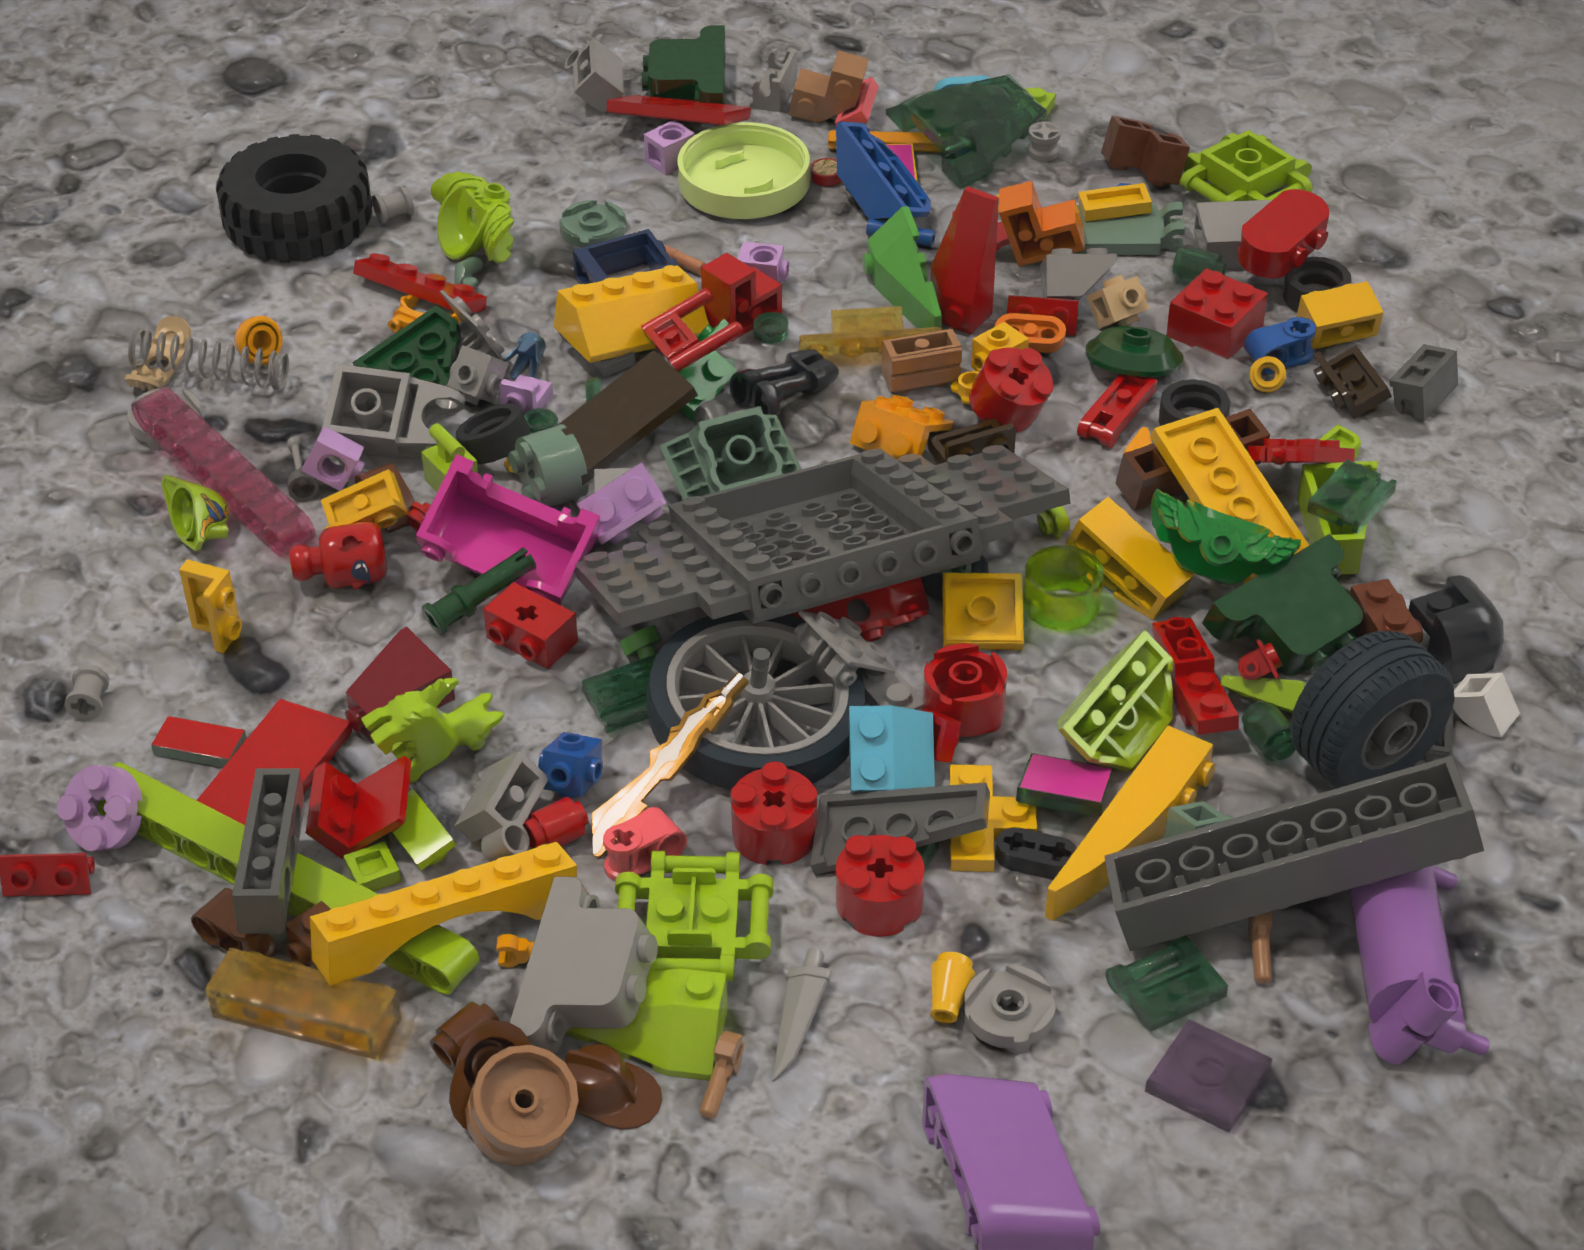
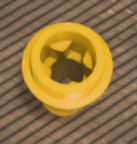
M940 953L937 956V961L931 964L932 1007L930 1016L941 1023H954L957 1021L966 988L975 977V971L972 969V960L961 953Z

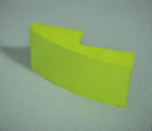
M413 789L408 792L405 822L391 833L417 867L423 870L428 865L440 862L447 852L457 845Z

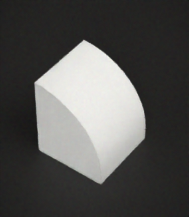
M1503 673L1467 674L1454 690L1455 700L1453 709L1457 715L1471 728L1485 735L1502 737L1520 714Z

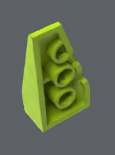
M683 968L648 972L645 999L640 1003L637 1015L629 1025L618 1029L574 1027L565 1033L586 1043L597 1041L617 1050L621 1057L627 1060L633 1056L652 1064L654 1071L666 1076L710 1081L716 1064L714 1050L718 1039L723 1033L728 1010L727 973Z

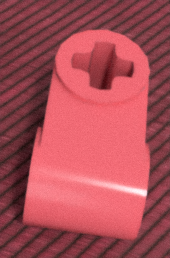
M659 807L648 808L639 815L621 824L611 826L605 831L603 846L608 851V856L604 861L605 873L614 881L616 876L622 872H634L640 876L651 870L652 851H666V855L680 856L687 845V836Z

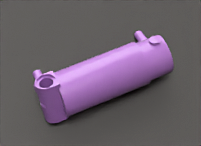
M1436 866L1426 867L1416 872L1401 874L1373 884L1349 889L1368 1013L1372 1020L1369 1024L1371 1042L1377 1054L1385 1061L1394 1065L1403 1064L1423 1044L1446 1053H1454L1459 1048L1478 1055H1484L1490 1047L1488 1038L1466 1030L1463 1009L1460 1008L1461 999L1458 984L1454 982L1437 886L1452 890L1457 884V876Z

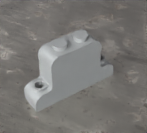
M554 877L510 1023L521 1028L529 1038L531 1045L550 1050L554 1054L561 1047L564 1035L570 1028L618 1029L629 1025L635 1019L639 1005L646 996L648 972L651 962H654L658 952L656 937L650 933L635 911L627 908H600L598 897L596 895H589L577 878Z

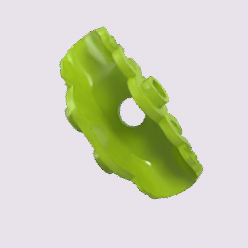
M449 172L440 179L437 178L431 186V195L434 200L441 204L437 220L439 244L444 254L452 260H460L473 255L483 247L488 261L494 260L496 263L506 262L511 256L509 251L512 249L514 242L513 236L508 232L514 224V219L510 217L511 207L508 205L510 203V193L505 190L503 185L487 183L485 179L474 176L471 173Z

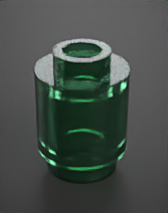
M1189 246L1187 249L1179 248L1177 251L1172 272L1174 275H1178L1180 280L1191 283L1206 268L1225 275L1227 264L1223 263V256L1221 254Z
M1260 701L1246 709L1242 716L1244 733L1265 759L1269 761L1284 760L1295 752L1296 749L1294 748L1291 734V723L1277 706Z

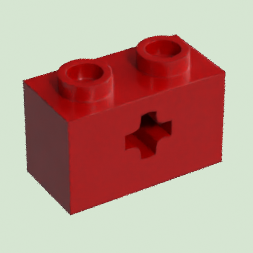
M515 582L483 608L486 638L496 645H502L521 655L527 661H533L546 669L554 665L578 643L575 612Z

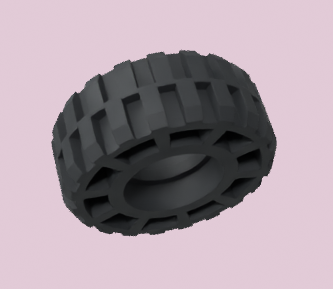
M290 134L286 137L278 138L276 136L268 138L267 141L261 143H253L247 146V149L244 151H238L234 154L230 162H226L216 182L222 226L226 231L227 237L249 255L255 254L263 260L269 261V259H274L279 262L301 260L303 262L313 260L312 258L319 256L326 257L332 255L334 251L351 245L353 239H358L372 217V198L367 167L364 161L348 145L343 146L336 139H326L320 135L300 136V134Z

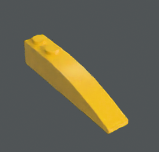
M1171 726L1165 728L1047 889L1046 918L1052 921L1110 885L1105 855L1157 841L1165 835L1169 807L1194 803L1199 787H1206L1210 783L1216 767L1215 763L1211 762L1214 744Z

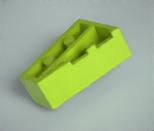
M1378 461L1302 464L1297 501L1310 545L1330 534L1339 543L1344 552L1343 559L1338 566L1342 571L1340 575L1359 573Z

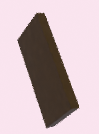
M654 350L558 424H563L567 427L563 433L565 435L573 434L582 450L588 474L581 476L582 486L594 477V469H605L698 396L695 388Z

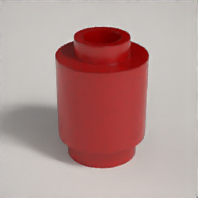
M565 797L529 814V819L524 822L523 827L528 833L529 847L531 849L558 842L562 847L585 836V826L589 824V819L585 808L579 801L573 802L569 797Z

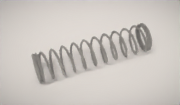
M137 328L133 331L129 341L128 359L133 367H139L145 363L148 369H153L158 365L164 372L172 367L177 374L182 373L186 369L190 376H194L200 371L203 378L206 379L214 373L219 381H222L228 375L232 383L238 382L242 377L245 385L249 386L256 380L258 386L263 388L270 382L272 388L279 391L284 388L288 378L289 357L286 352L282 351L276 354L275 350L271 352L268 364V379L264 384H260L258 374L263 358L261 348L257 350L255 355L254 377L250 382H247L244 376L249 357V348L247 346L242 349L240 375L234 380L230 374L235 356V346L233 343L229 345L227 350L226 373L223 377H218L216 368L221 354V343L219 341L215 343L213 348V369L208 375H205L202 369L207 353L206 339H203L200 343L198 352L199 367L194 373L190 372L188 366L194 343L191 336L185 344V365L180 371L176 370L174 364L180 344L177 334L174 335L171 342V363L167 368H163L160 361L166 344L164 332H161L157 339V361L153 366L147 363V356L152 343L151 331L148 329L145 332L144 329ZM140 334V351L135 361V347ZM282 360V372L278 383L279 368Z

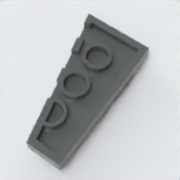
M987 783L820 795L810 863L814 875L836 870V861L839 854L845 848L846 841L854 835L905 836L912 839L916 843L917 848L987 828L990 791Z

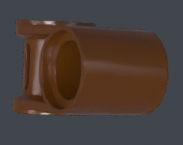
M230 888L221 890L192 915L191 923L193 928L204 941L220 948L243 965L248 967L264 965L275 955L276 945L274 939L269 934H238L232 899L233 890Z

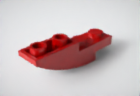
M1172 617L1166 621L1152 622L1154 640L1173 659V671L1170 673L1173 700L1185 727L1193 726L1198 735L1239 730V714L1214 673L1215 658L1192 618Z

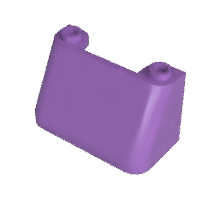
M946 1073L926 1077L924 1079L922 1126L928 1143H934L936 1149H943L966 1212V1232L968 1237L972 1236L975 1245H978V1250H1093L1094 1236L1100 1235L1099 1218L1093 1206H1086L1051 1119L1053 1111L1048 1092L1046 1090L1040 1091L1035 1082Z

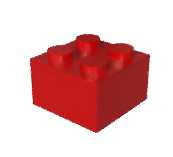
M1206 268L1170 301L1166 336L1228 362L1244 346L1248 334L1257 328L1263 327L1268 293L1254 288L1250 284L1227 277L1218 271Z

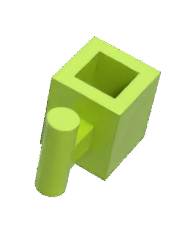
M436 423L432 425L429 429V434L437 442V445L421 451L425 481L438 492L456 454L474 461L472 471L478 473L477 460L441 424Z

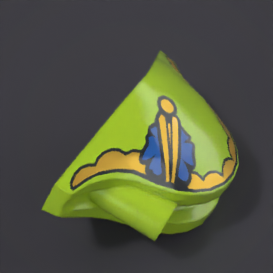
M164 474L161 487L171 523L178 538L194 551L201 550L203 543L207 540L226 539L228 536L226 522L230 515V506L226 499L216 491L203 485Z

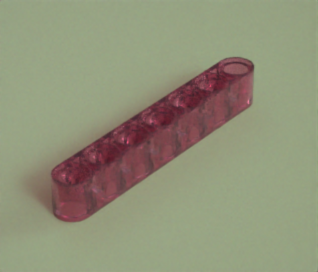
M164 386L131 404L133 415L139 426L200 484L223 496L230 506V512L276 555L283 557L289 554V549L293 546L305 545L316 538L315 528L305 512L170 388Z

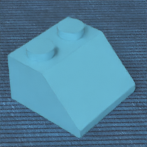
M893 705L850 706V793L935 787L933 713Z

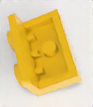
M389 469L321 499L329 524L324 530L332 526L358 522H372L377 524L380 529L394 525L398 521L397 518L408 514L395 474Z
M187 559L179 569L192 628L211 633L214 650L224 653L231 642L239 637L242 629V620L238 614L236 591L232 585L230 570Z

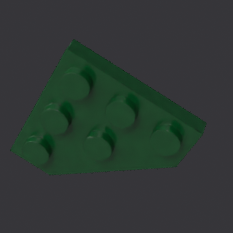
M436 305L352 362L353 366L410 373V376L413 378L447 386L451 366L456 361L461 333L458 321Z

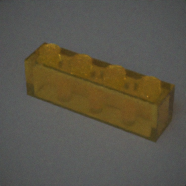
M231 947L205 988L212 1017L378 1061H380L402 1020L397 990L391 989L384 984H372L350 979L330 986L317 969L306 967L298 962H286L266 957L255 951L246 952Z

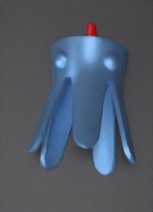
M533 332L522 334L518 339V346L504 358L503 361L508 362L518 354L510 372L511 379H516L528 362H530V377L536 379L538 367L546 349V343L540 335Z

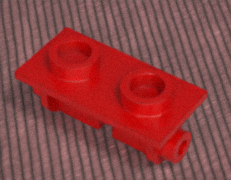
M1008 295L1007 314L1054 316L1065 324L1066 335L1076 336L1079 300Z
M1260 639L1255 640L1259 648L1242 656L1238 661L1240 675L1244 679L1255 680L1272 672L1275 679L1279 678L1276 669L1283 665L1271 643L1263 646Z
M87 853L0 855V879L3 897L91 894L89 874H94L95 860L94 857H87Z

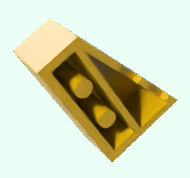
M1109 497L1105 498L1078 520L1055 562L1056 565L1063 569L1071 566L1085 574L1084 581L1093 586L1099 582L1115 591L1113 598L1152 620L1182 596L1195 575L1183 570L1175 562L1171 552Z

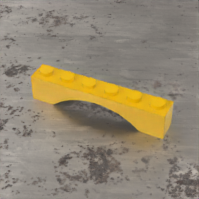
M554 842L310 916L312 961L331 986L372 973L389 955L407 941L432 926L455 917L477 912L505 911L522 914L535 920L542 919L554 877L577 878V865L558 842Z

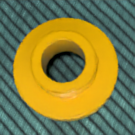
M1271 356L1259 358L1250 369L1249 377L1251 384L1255 389L1263 393L1277 391L1282 387L1286 379V369L1283 363ZM1264 369H1271L1274 372L1275 377L1272 381H1264L1261 378V372Z

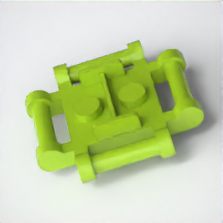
M1250 130L1239 135L1230 133L1223 136L1221 142L1198 153H1188L1183 169L1185 172L1180 179L1181 187L1190 192L1195 191L1211 202L1273 200L1284 190L1300 189L1309 192L1313 190L1312 183L1308 179L1312 170V165L1304 159L1297 160L1273 145L1271 139L1262 134L1257 135ZM1284 185L1289 186L1267 198L1264 196Z
M652 851L651 878H641L634 872H622L616 876L615 893L618 895L617 908H627L635 911L636 899H649L646 927L656 937L658 944L657 956L654 962H651L649 972L683 968L727 973V982H734L736 959L758 960L767 958L771 954L772 940L768 935L769 899L774 894V880L766 874H755L749 879H740V852H727L726 856L666 855V851ZM666 873H672V878H665ZM716 874H726V879H716ZM740 901H751L750 934L746 937H738Z

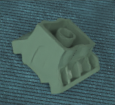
M761 406L698 422L688 433L659 445L683 500L801 470V466L777 415L763 414Z

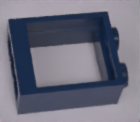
M649 229L573 250L575 279L579 284L603 281L608 278L607 274L642 264H647L650 268L642 272L662 269L669 265L679 266L675 258L671 259L663 242L657 240Z

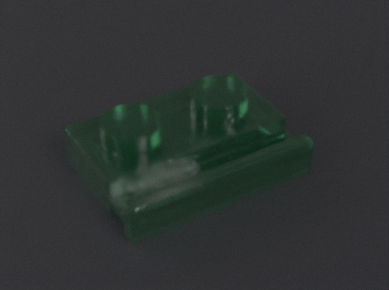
M1347 459L1309 499L1307 512L1340 527L1344 524L1353 527L1352 532L1358 534L1395 493L1397 481L1391 479L1387 482L1381 479L1380 473Z
M656 654L582 680V692L598 720L601 719L606 734L648 719L647 686Z

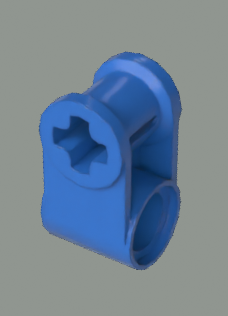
M1295 317L1285 322L1260 327L1248 334L1244 342V349L1254 361L1265 356H1271L1280 360L1285 369L1296 365H1304L1313 359L1314 350L1311 346V338L1315 335L1316 325L1310 319ZM1271 369L1263 370L1267 374L1274 373Z

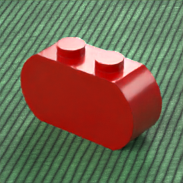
M1290 189L1281 192L1242 225L1241 244L1238 247L1237 254L1241 266L1253 275L1270 279L1284 277L1294 267H1300L1310 253L1315 249L1319 250L1323 247L1328 238L1326 229L1329 219V207L1327 203L1318 195L1306 190Z

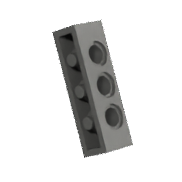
M256 768L232 893L238 934H279L285 931L305 810L300 768Z

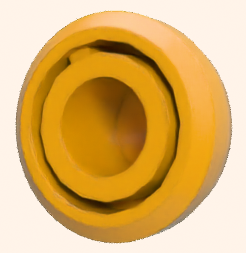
M253 316L239 325L235 333L234 343L240 356L245 346L249 348L248 363L253 365L256 352L261 348L263 351L262 366L269 364L270 354L273 350H275L276 354L281 351L283 337L280 327L274 320L266 316Z

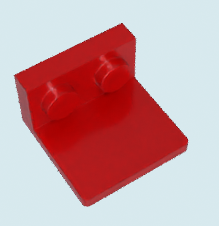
M402 756L358 783L352 781L346 774L341 773L328 762H324L314 768L305 834L341 859H344V855L366 848L373 841L389 832L397 830L404 824L406 819L411 760L406 756Z

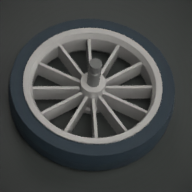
M742 612L713 620L707 616L677 631L667 640L656 655L647 686L649 723L659 745L667 742L671 727L680 724L685 712L698 707L705 694L719 690L738 672L722 657L739 654L744 677L749 681V684L736 697L733 708L713 733L715 734L733 722L738 721L739 725L731 742L720 739L708 732L701 740L696 752L683 766V769L705 782L731 790L747 774L762 769L766 763L776 761L785 764L787 769L802 774L811 783H815L835 771L849 756V707L865 706V687L859 668L855 672L857 678L850 686L837 684L824 671L825 669L818 665V661H814L796 643L794 630L799 624L806 623V621L796 617L784 615L753 624ZM750 654H753V660H752V661H751V658H750ZM780 659L797 665L773 679L772 676ZM705 664L718 677L696 671L695 669ZM812 676L821 683L797 686ZM681 687H685L704 694L679 696V690ZM832 703L833 712L809 705ZM795 722L820 730L814 735L809 736ZM771 724L792 744L774 747L768 725ZM747 728L759 729L763 747L740 745Z

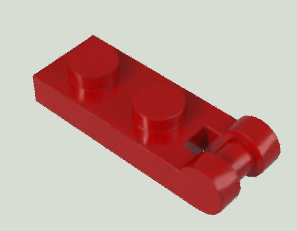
M1119 374L1082 417L1077 427V436L1087 440L1093 437L1100 440L1101 445L1113 448L1121 432L1156 392L1157 380L1150 377Z

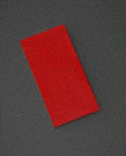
M630 95L607 100V111L609 113L716 125L746 121L750 119L751 107L642 95Z
M279 699L196 801L245 825L256 768H300L304 794L312 784L314 768L324 762H329L352 733L350 721Z

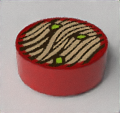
M822 158L814 161L811 164V180L815 184L825 187L840 183L841 179L837 175V160Z

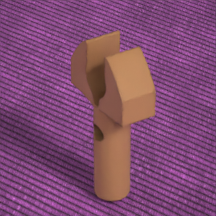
M1272 911L1248 918V939L1252 941L1254 981L1259 984H1267L1272 980L1270 930L1273 922Z
M725 1030L718 1039L714 1050L716 1064L699 1109V1113L705 1118L713 1119L717 1116L731 1074L737 1076L745 1042L741 1041L743 1037L741 1034Z

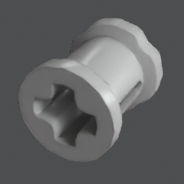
M405 186L399 187L398 191L385 196L375 194L372 196L373 209L380 224H385L389 218L406 214L408 217L414 215L413 200Z
M84 665L75 670L72 676L73 690L65 699L64 706L66 711L70 715L83 720L98 717L103 706L101 701L102 692L106 691L109 686L110 679L108 674L99 667Z

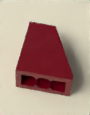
M405 627L392 638L347 689L348 710L345 711L346 719L350 721L351 728L355 732L361 731L373 744L375 743L371 737L373 732L365 727L361 718L377 708L386 706L397 695L411 691L422 692L429 685H433L438 679L453 678L452 670L408 627ZM454 689L441 700L437 708L455 700Z

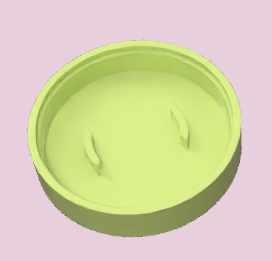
M752 122L718 125L694 135L682 146L678 154L679 189L683 197L692 206L714 216L730 219H755L778 214L797 204L809 189V151L797 136L776 126Z

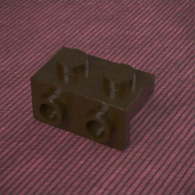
M1357 345L1328 362L1320 351L1313 354L1318 366L1313 369L1317 380L1323 388L1331 387V390L1328 392L1339 410L1345 407L1353 419L1392 397L1387 385Z
M991 419L929 437L928 450L939 464L946 463L948 458L955 455L972 456L982 453L984 448L993 445L1004 446L1015 454L1016 428L1012 423L1001 426L996 419Z

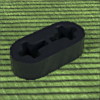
M1012 827L1005 829L998 835L996 859L1003 868L1054 880L1077 848L1073 842L1063 837ZM1014 847H1019L1018 851L1012 850ZM1059 856L1062 858L1060 861H1054L1055 857Z

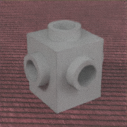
M462 345L457 360L451 366L447 386L459 390L465 397V401L475 405L479 404L480 399L494 403L496 396L500 393L499 384L503 380L509 363Z

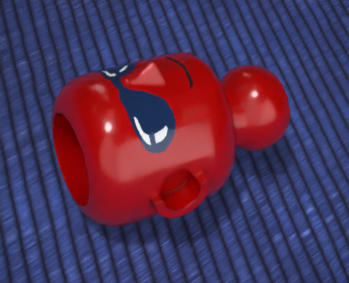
M372 522L332 526L321 532L319 546L308 547L299 544L289 549L293 578L297 581H307L314 575L324 574L325 581L331 589L353 587L354 590H357L362 585L379 582L387 575V561L380 527Z

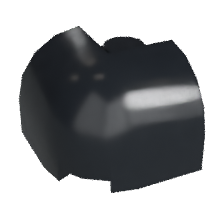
M1461 575L1447 577L1445 589L1410 600L1409 612L1414 619L1420 622L1422 628L1430 636L1427 652L1449 671L1453 684L1461 682L1467 674H1484L1494 668L1504 643L1503 620L1493 603L1470 578Z

